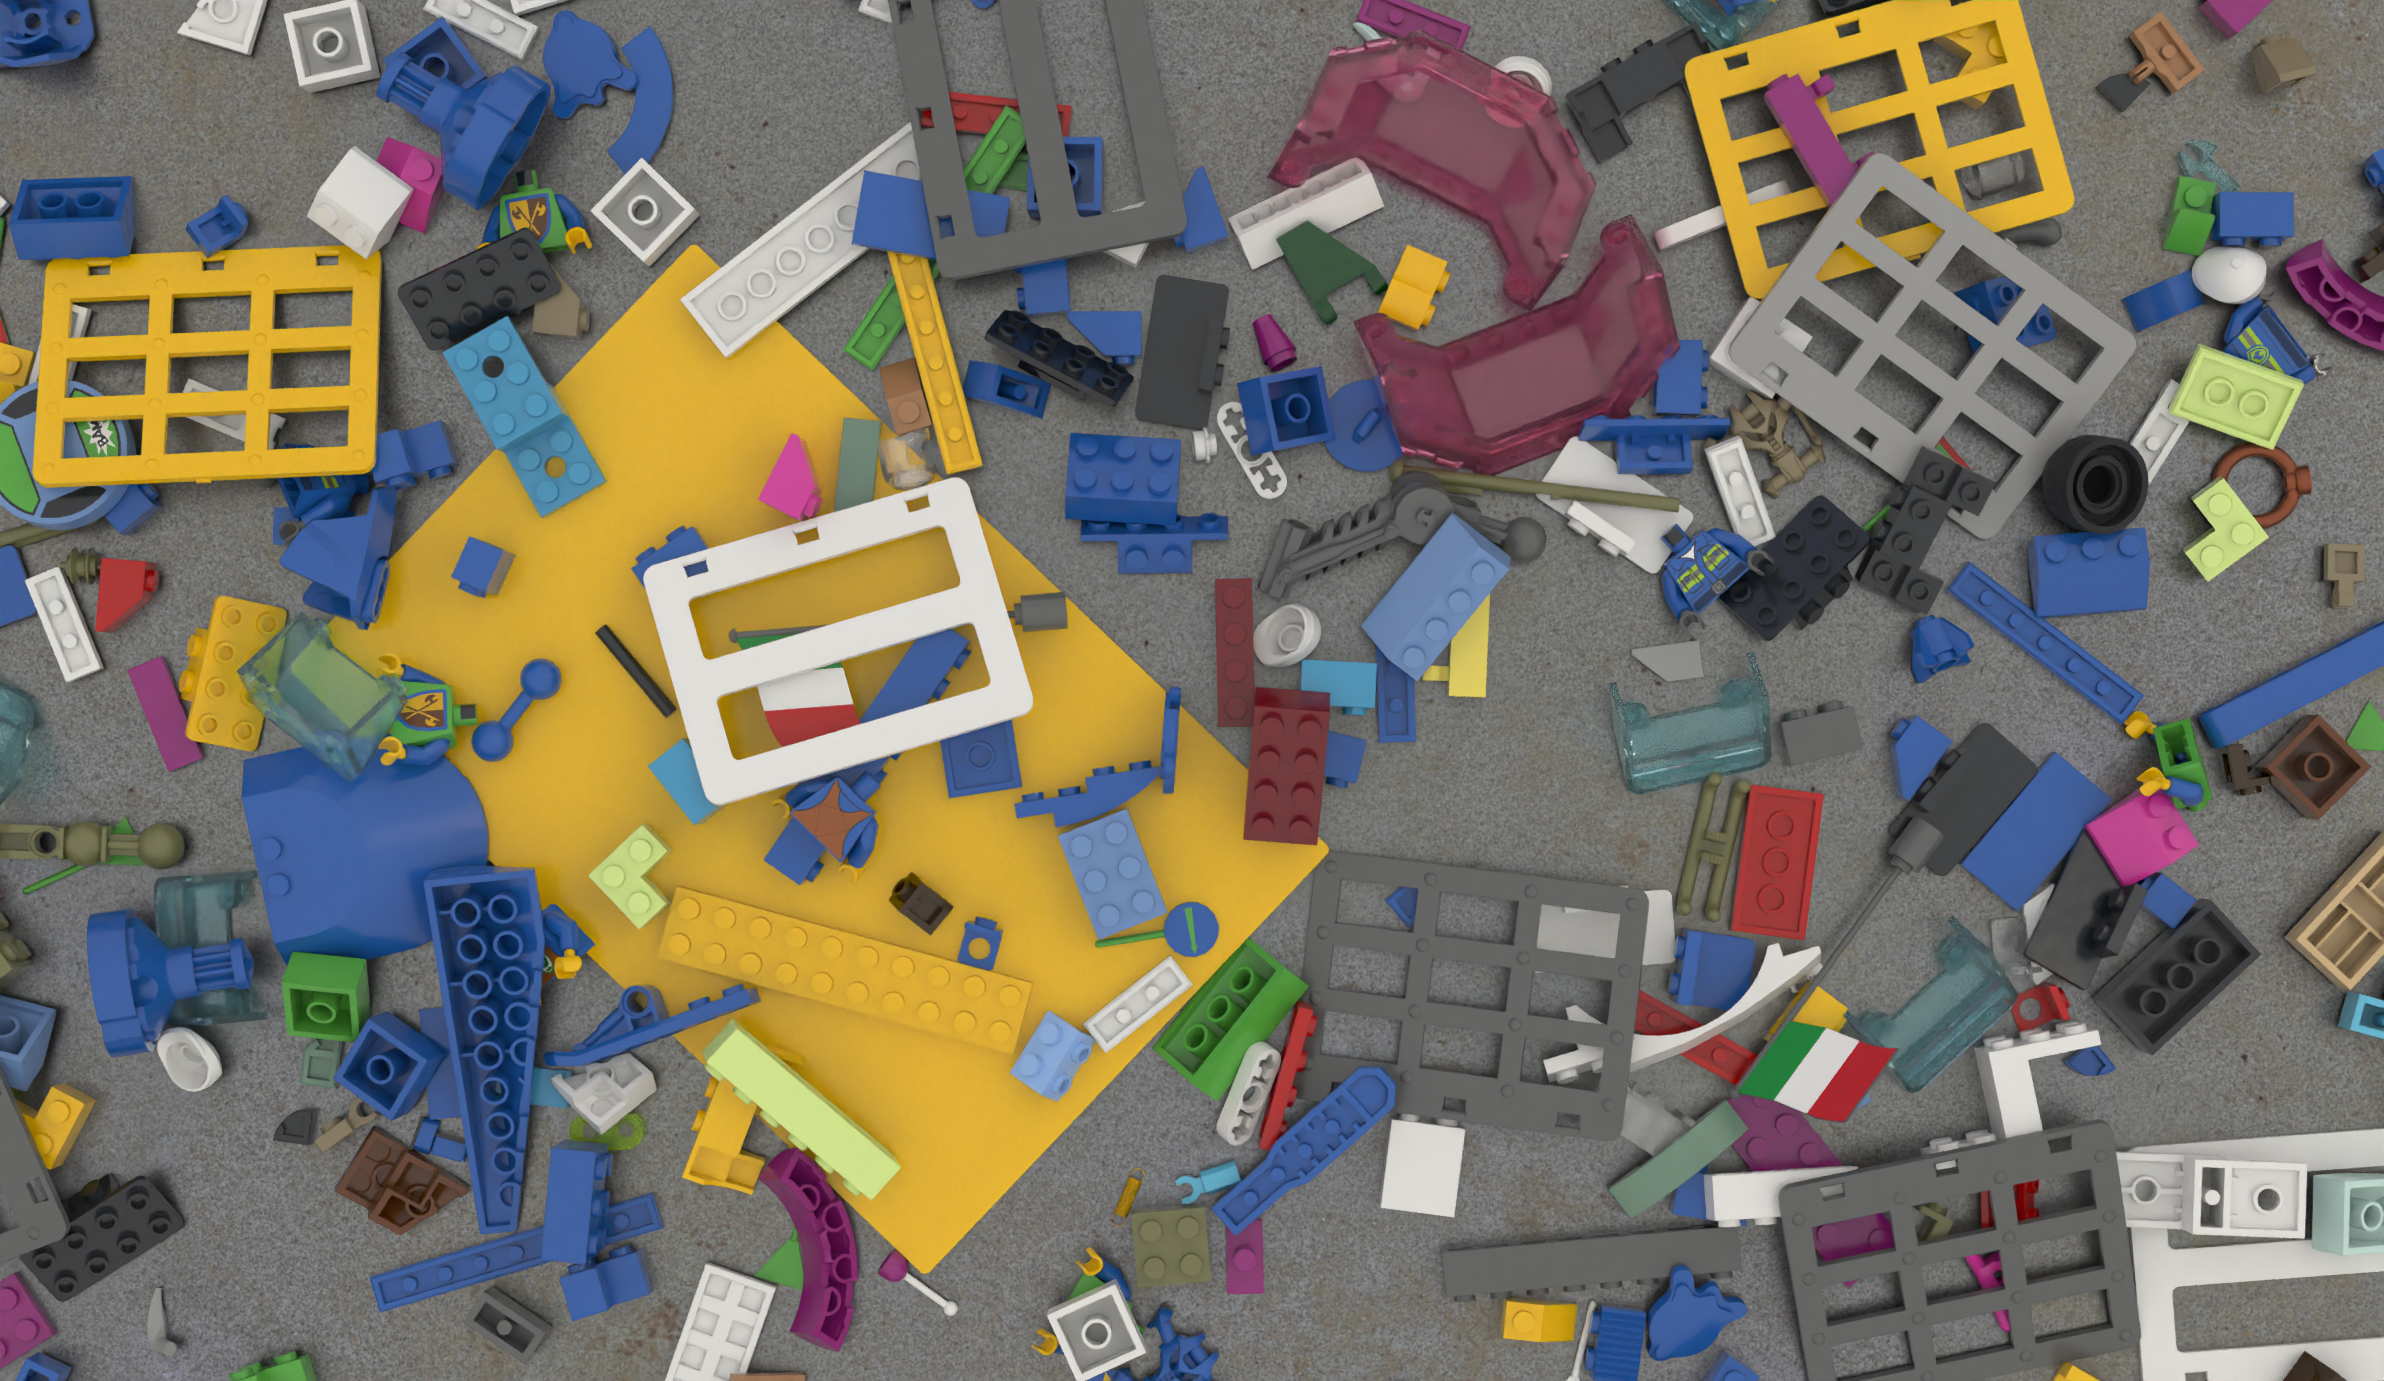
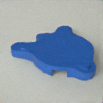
M568 10L561 11L554 17L553 29L543 51V64L555 89L553 104L555 116L561 119H569L581 104L602 105L605 101L603 89L608 84L627 91L633 90L639 82L638 75L619 61L615 45L610 35L603 28L590 21L579 19L575 13Z
M1171 686L1169 692H1166L1160 763V779H1164V794L1174 793L1181 688Z
M1685 1265L1675 1266L1671 1271L1670 1286L1667 1292L1655 1302L1647 1316L1649 1323L1647 1351L1649 1356L1656 1361H1665L1675 1357L1691 1356L1707 1349L1727 1324L1745 1316L1747 1307L1743 1299L1723 1297L1717 1283L1714 1281H1708L1700 1288H1695L1690 1268Z

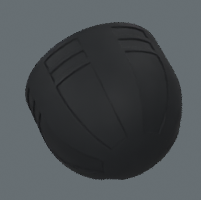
M2083 435L2066 441L2049 457L2042 474L2044 500L2052 514L2058 520L2071 527L2098 534L2118 532L2132 523L2143 508L2148 492V471L2144 459L2133 445L2118 438L2099 435Z

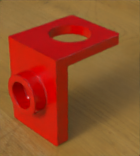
M2044 982L2006 999L2019 1032L2033 1029L2053 1019L2063 1022L2071 1019L2067 1008L2070 1007L2069 1001L2061 987L2057 988L2055 984ZM2029 998L2035 999L2040 1005V1013L2033 1020H2026L2020 1014L2021 1003Z

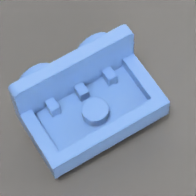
M1048 1010L1011 1069L1010 1074L1040 1095L1054 1101H1059L1070 1089L1072 1079L1081 1064L1089 1058L1092 1046L1096 1040L1091 1035L1082 1032L1054 1012Z

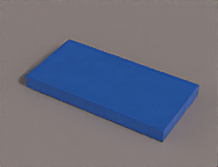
M864 170L851 245L937 261L922 181ZM967 190L976 235L987 237L1003 234L1005 232L1010 197ZM952 218L939 219L942 239L955 236Z
M2052 752L2038 769L2036 775L1994 821L1959 865L2014 911L2018 912L2072 848L2081 831L2085 829L2084 825L2098 817L2112 799L2057 752Z

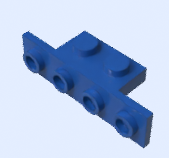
M1599 415L1584 419L1578 432V441H1615L1618 474H1690L1693 469L1690 440H1706L1708 437L1715 440L1723 439L1730 427V418L1702 415L1698 418L1682 419L1679 415H1667L1661 419H1646V417L1641 415H1633L1625 419H1610L1607 416Z
M1214 513L1187 517L1177 514L1176 526L1081 520V541H1118V573H1192V540H1228V516H1219Z

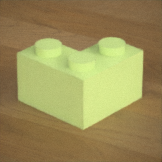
M2221 475L2191 497L2213 527L2184 547L2183 550L2207 582L2269 538Z
M642 824L588 876L638 929H642L672 903L647 875L673 849L649 824Z

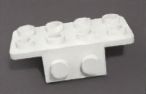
M1577 436L1569 439L1541 481L1668 497L1635 474H1618L1617 462L1586 441H1578ZM1535 494L1540 501L1569 519L1570 521L1567 525L1583 536L1590 533L1600 540L1598 546L1615 557L1620 553L1650 574L1657 573L1672 552L1660 537L1675 523L1685 532L1693 520V514L1681 505H1679V512L1676 513L1569 499L1550 500V494Z
M1664 889L1643 891L1647 894L1650 905L1642 965L1672 963L1676 959L1674 958L1675 932L1672 895L1668 890ZM1542 904L1537 948L1615 958L1620 914ZM1534 971V973H1545L1540 971Z

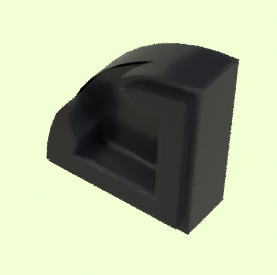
M2118 74L2105 79L2096 88L2123 112L2150 83L2143 79L2139 84H2136L2132 81L2137 77L2136 75L2130 78L2129 74Z
M304 1108L290 1114L277 1127L273 1141L312 1145L317 1108Z

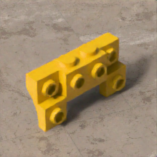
M769 1045L768 1049L797 1074L799 1073L804 1063L803 1056ZM711 1075L704 1096L709 1098L705 1110H697L691 1126V1130L696 1131V1135L682 1171V1178L702 1185L721 1186L752 1195L761 1168L764 1166L765 1158L744 1151L741 1147L758 1105L753 1101L749 1105L746 1104L732 1091L735 1086L730 1081L724 1078L720 1082Z

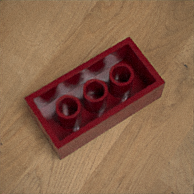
M1265 687L1255 688L1243 840L1317 845L1330 717V693Z

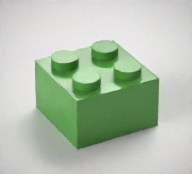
M292 952L281 982L287 1035L355 1042L371 1013L366 959Z

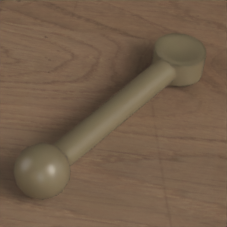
M1792 405L1791 408L1808 433L1811 442L1816 446L1823 447V441L1816 434L1804 413Z

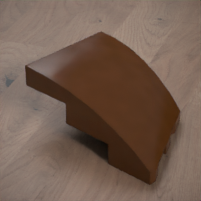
M373 1126L335 1186L336 1193L365 1207L368 1210V1219L401 1236L415 1227L420 1220L433 1216L447 1203L458 1196L463 1197L467 1194L469 1187L454 1175L418 1151L410 1150V1146Z

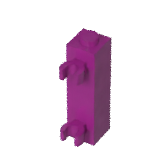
M1787 74L1781 75L1767 85L1769 90L1765 92L1763 99L1826 206L1830 209L1866 158L1873 154L1874 151L1851 164L1815 103L1816 100L1834 91L1835 85L1828 74L1807 87L1799 74L1791 78Z

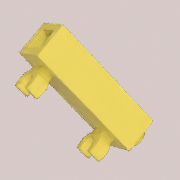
M1490 594L1449 642L1448 666L1430 665L1422 675L1423 681H1447L1446 696L1486 697Z

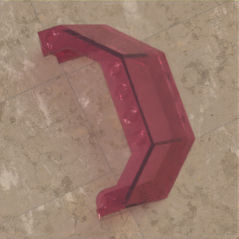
M1424 30L1412 31L1406 37L1391 39L1388 36L1365 41L1362 46L1348 49L1345 45L1332 48L1267 178L1285 187L1298 188L1307 181L1313 167L1359 158L1488 225L1509 267L1503 281L1505 296L1512 303L1530 312L1564 268L1597 185L1591 172H1585L1578 158L1581 152L1570 130L1563 128L1556 114L1559 109L1553 97Z
M1632 214L1614 220L1604 227L1600 234L1603 255L1575 294L1437 347L1397 335L1391 318L1384 313H1374L1353 321L1362 351L1403 455L1412 458L1420 455L1432 459L1434 464L1457 470L1458 467L1473 470L1475 474L1494 476L1562 450L1572 437H1578V432L1584 419L1599 415L1607 416L1610 419H1625L1631 416L1629 409L1638 397L1644 398L1659 378L1658 369L1667 358L1673 359L1680 349L1663 268Z

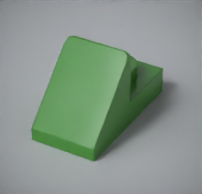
M2183 176L2177 177L2162 250L2200 256L2215 220V215L2210 214L2216 183Z

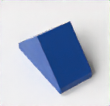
M2192 270L2173 276L2122 299L2136 332L2205 303L2201 291L2194 285L2191 277Z

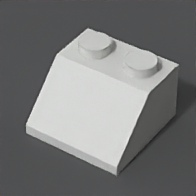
M353 146L318 190L307 217L367 259L390 241L414 188L356 146Z

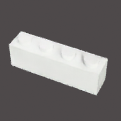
M1833 1166L1704 1174L1706 1219L1718 1221V1227L1741 1226L1740 1219L1753 1218L1755 1225L1777 1224V1217H1781L1778 1194L1782 1187L1789 1183L1856 1170L1858 1167ZM1842 1184L1820 1188L1823 1197L1843 1193Z

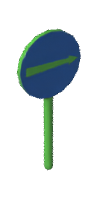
M1186 902L1176 906L1168 914L1164 923V930L1098 940L1095 942V946L1100 948L1165 937L1168 945L1176 953L1186 957H1197L1205 954L1214 946L1218 938L1219 925L1216 916L1208 907L1198 902Z

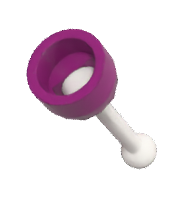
M895 1249L889 1253L879 1267L877 1274L885 1280L899 1282L904 1279L942 1306L946 1315L953 1316L957 1313L958 1306L955 1302H947L908 1273L907 1260Z

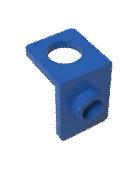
M976 916L975 922L967 921L964 927L966 930L959 951L958 962L989 971L992 970L1004 930L996 928V921ZM975 938H984L990 944V953L984 959H975L969 953V944Z

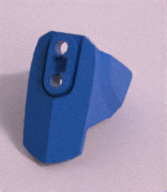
M0 0V68L11 66H48L76 59L81 52L87 51L95 36L89 0ZM75 14H80L81 21L78 25L72 26L67 22ZM41 20L40 26L35 29V24Z
M377 487L372 490L370 505L366 515L330 520H312L298 533L280 557V564L283 568L312 581L302 598L306 605L328 614L354 621L358 629L368 630L370 623H377L390 574L388 556L398 490L388 487Z

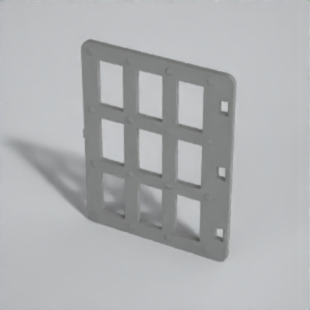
M1877 152L1869 155L1731 341L1728 353L1730 359L1735 364L1901 483L1905 481L1922 446L1944 455L1934 447L1960 412H1963L2021 454L1997 487L1992 490L1979 516L1963 509L1959 513L1952 507L1947 514L1975 536L1981 539H1989L1997 534L2041 476L2049 457L2069 439L2136 349V340L2131 333L2016 250L2018 246L2008 238L2001 239L1890 156ZM1881 186L1943 230L1917 266L1911 264L1855 223ZM1841 241L1902 285L1876 321L1814 278ZM1962 245L2023 289L1996 325L1936 282ZM1800 296L1861 339V342L1835 376L1774 332ZM1921 300L1982 343L1956 379L1895 336ZM2042 303L2102 346L2076 382H2073L2016 340ZM1881 354L1942 397L1915 433L1855 391V388ZM2001 358L2061 400L2035 436L1975 394ZM1770 362H1773L1787 372L1781 383H1778L1763 372ZM1861 427L1877 437L1871 448L1853 437Z

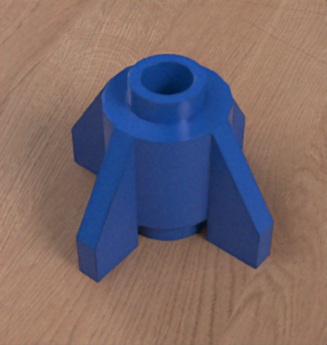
M1935 615L1926 616L1915 623L1916 628L1911 632L1913 639L1912 671L1918 683H1924L1934 676L1935 672L1944 671L1954 665L1966 666L1971 662L1967 652L1975 646L1968 633L1945 618H1936Z

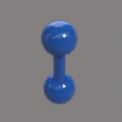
M537 658L531 660L523 667L520 673V685L523 691L499 721L483 722L473 732L472 748L479 758L487 762H497L510 754L514 744L511 732L513 726L534 699L545 700L551 698L561 687L562 675L554 662L544 658Z

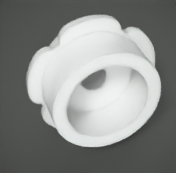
M1203 427L1202 431L1191 433L1194 461L1205 460L1206 463H1209L1210 456L1217 455L1215 433L1208 434L1206 427Z

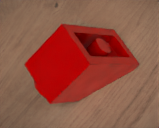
M101 558L95 631L113 633L152 600V593L157 591L159 585V572L155 570V563Z

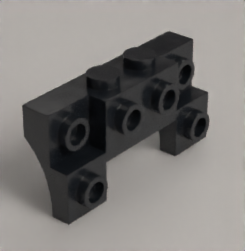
M1696 21L1655 44L1651 39L1645 41L1632 50L1634 56L1623 62L1619 57L1608 62L1600 68L1602 74L1566 94L1565 98L1583 128L1582 133L1600 163L1633 144L1620 119L1621 117L1679 84L1683 86L1691 101L1684 76L1685 66L1690 59L1711 53L1707 40Z
M1922 446L1902 486H1897L1894 489L1889 500L1891 508L1885 519H1880L1874 527L1872 539L1874 540L1855 575L1857 580L1927 615L1944 581L1920 569V566L1952 504L1979 516L1996 483L1944 455Z

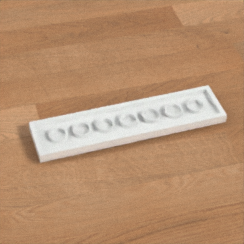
M911 122L680 299L726 359L870 249L851 245L864 170L922 181Z

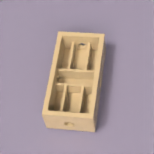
M2384 830L2284 937L2338 988L2351 990L2384 955Z

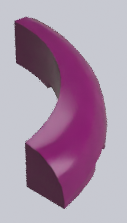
M2323 239L2297 251L2288 260L2286 270L2308 305L2311 304L2317 312L2326 318L2330 326L2347 337L2384 351V297L2366 289L2347 275L2336 263Z
M798 1148L786 1149L771 1160L758 1180L765 1184L785 1206L794 1223L801 1245L804 1272L800 1305L789 1332L813 1345L839 1352L847 1335L854 1308L851 1307L853 1285L858 1280L855 1238L843 1202L840 1198H836L830 1185L825 1180L827 1177L824 1172Z

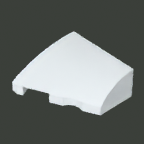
M630 1053L613 1057L607 1063L585 1066L586 1072L564 1079L562 1074H558L551 1078L552 1084L565 1100L601 1135L657 1091L653 1073Z

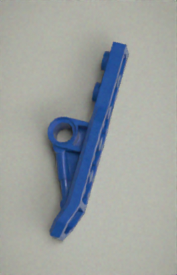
M649 984L630 986L621 995L618 1007L582 1043L575 1044L572 1050L547 1051L543 1057L547 1066H583L598 1063L761 1002L757 988L744 989L743 984H739L723 990V998L711 1002L708 996L688 1003L690 1010L669 1017L659 989ZM639 992H643L648 998V1005L644 1011L639 1010L635 1003Z
M1359 1066L1337 1088L1274 1142L1267 1158L1218 1200L1211 1210L1237 1236L1289 1189L1309 1183L1395 1106L1396 1082L1382 1066Z

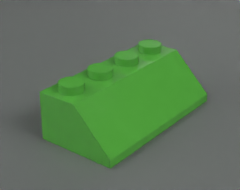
M1248 937L1201 986L1152 1049L1192 1085L1215 1101H1218L1235 1080L1248 1048L1256 1042H1265L1309 986Z

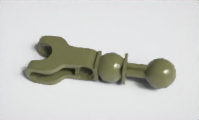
M89 820L77 821L71 826L60 827L0 822V859H50L58 857V860L68 859L75 865L89 867L99 862L111 863L112 856H139L149 867L162 870L177 864L182 858L185 848L184 839L179 830L166 823L152 824L145 828L141 834L113 833V826L102 827L97 822ZM46 832L52 833L56 838V847L50 853L44 851L40 845V839Z

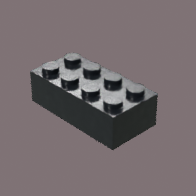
M2199 898L2175 929L2167 928L2101 989L2093 999L2142 1052L2154 1055L2251 965L2261 953L2212 900Z

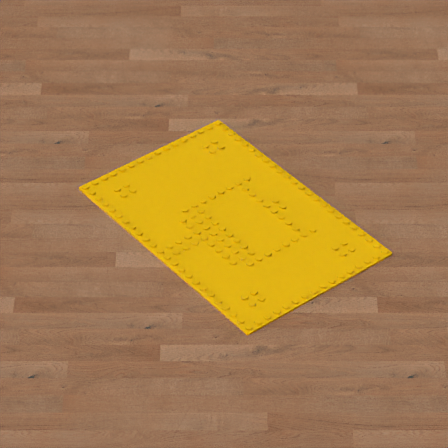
M690 245L554 387L607 482L542 518L506 454L495 449L390 558L389 580L377 623H370L368 630L358 629L354 621L335 616L291 662L290 669L358 735L368 733L392 734L391 681L397 680L395 676L383 680L376 675V670L380 667L390 670L386 663L378 660V658L388 652L396 654L401 664L424 671L452 686L457 705L476 703L478 725L457 727L458 744L456 747L449 749L444 755L450 758V762L464 777L470 780L483 805L489 830L488 860L495 866L535 868L542 911L551 904H556L569 918L576 921L578 927L595 943V946L586 953L623 989L626 990L630 986L645 984L659 989L669 1017L690 1010L688 1003L708 996L711 1002L723 998V990L739 984H743L744 989L757 988L761 1002L694 1026L673 1036L706 1066L707 1062L702 1051L734 1019L767 1048L769 1045L803 1056L804 1063L798 1074L896 1156L901 1168L879 1193L870 1200L863 1193L857 1197L850 1192L842 1183L845 1178L834 1170L831 1174L825 1171L815 1161L818 1155L808 1147L802 1152L824 1172L827 1177L825 1179L827 1183L915 1268L921 1273L927 1274L1328 854L1329 848L1319 837L1317 845L1243 840L1248 769L1181 705L1174 793H1163L1164 779H1160L1159 774L1146 788L1128 801L1101 815L1078 823L1055 827L1053 813L1016 818L1014 804L1022 802L1021 795L1043 792L1044 799L1059 797L1058 789L1080 786L1081 793L1088 792L1086 778L1093 777L1092 769L1114 766L1115 773L1130 771L1129 763L1151 760L1152 767L1159 766L1160 769L1166 691L1066 596L1068 629L1023 632V625H1015V618H1009L1034 700L1033 708L1027 715L1012 719L1022 787L949 798L940 741L904 751L897 761L890 758L883 768L888 773L886 778L881 783V787L867 801L878 812L875 819L878 822L879 828L874 851L865 864L864 872L855 883L851 882L854 878V873L851 869L845 868L841 874L837 872L843 862L840 863L828 850L820 859L824 867L812 883L806 880L802 885L797 884L764 861L770 849L793 818L790 816L783 820L781 817L786 814L785 806L779 803L773 807L772 802L790 791L798 783L729 803L703 824L693 825L648 767V765L681 739L688 738V734L647 592L631 569L638 564L635 558L650 547L654 546L656 551L668 543L666 536L683 525L686 529L691 526L697 528L708 546L713 548L799 523L800 521L758 500L791 433L798 435L806 442L822 490L819 497L823 499V503L816 517L833 513L844 418L881 420L777 321L726 359L680 301L682 297L721 268L699 246ZM882 422L874 500L943 481L928 464ZM561 457L550 459L546 468L547 473L552 478L561 477L566 470L565 461ZM928 496L905 502L909 513L930 507ZM977 512L1007 611H1014V603H1021L1020 595L1061 592ZM937 527L691 600L689 608L703 656L711 660L742 651L738 642L733 643L729 640L728 634L734 628L736 632L830 625L956 588L960 584V578L946 532L943 528ZM818 528L795 534L798 545L820 539L817 531ZM469 536L488 542L516 555L498 595L487 593L485 598L477 597L459 589L458 586L461 581L451 577ZM966 624L953 628L954 631L971 642L967 649L972 653L960 670L953 667L946 677L951 683L939 700L933 697L928 704L981 689L990 684L991 680L976 630L972 625ZM608 625L674 704L677 710L667 718L663 716L595 633L602 626ZM915 640L841 661L859 720L863 717ZM537 658H544L554 662L562 675L561 687L551 698L545 700L534 699L513 726L511 732L514 744L510 754L497 762H487L479 758L472 748L473 732L483 722L499 721L523 691L520 685V673L523 667L531 660ZM757 686L719 698L718 708L734 759L741 760L782 748L766 720ZM1128 808L1168 913L1100 940L1164 930L1166 918L1176 906L1186 902H1198L1208 907L1216 916L1219 930L1214 946L1205 954L1197 957H1186L1176 953L1168 945L1165 937L1097 948L1095 942L1098 941L1058 835ZM649 824L673 849L647 875L671 902L676 886H681L958 962V955L966 930L964 928L967 921L975 922L976 916L996 921V928L1004 931L994 967L990 971L1033 982L1014 1054L1005 1053L657 958L671 904L645 928L638 929L588 875L639 826ZM911 872L954 906L931 936L900 913L889 901V898L892 896V890L897 882L902 878H906ZM975 938L969 944V953L975 959H984L990 953V944L984 938ZM1171 955L1193 983L1191 987L1107 1053L1095 1041L1089 1058L1081 1064L1072 1079L1070 1089L1059 1101H1054L1040 1095L1010 1074L1011 1069L1048 1010L1054 1012L1082 1032L1091 1035L1083 1023ZM639 992L635 1000L646 1009L648 998L643 992ZM757 1106L754 1114L790 1148H798L787 1137L790 1132L781 1124L777 1128L769 1124L760 1114L763 1109Z

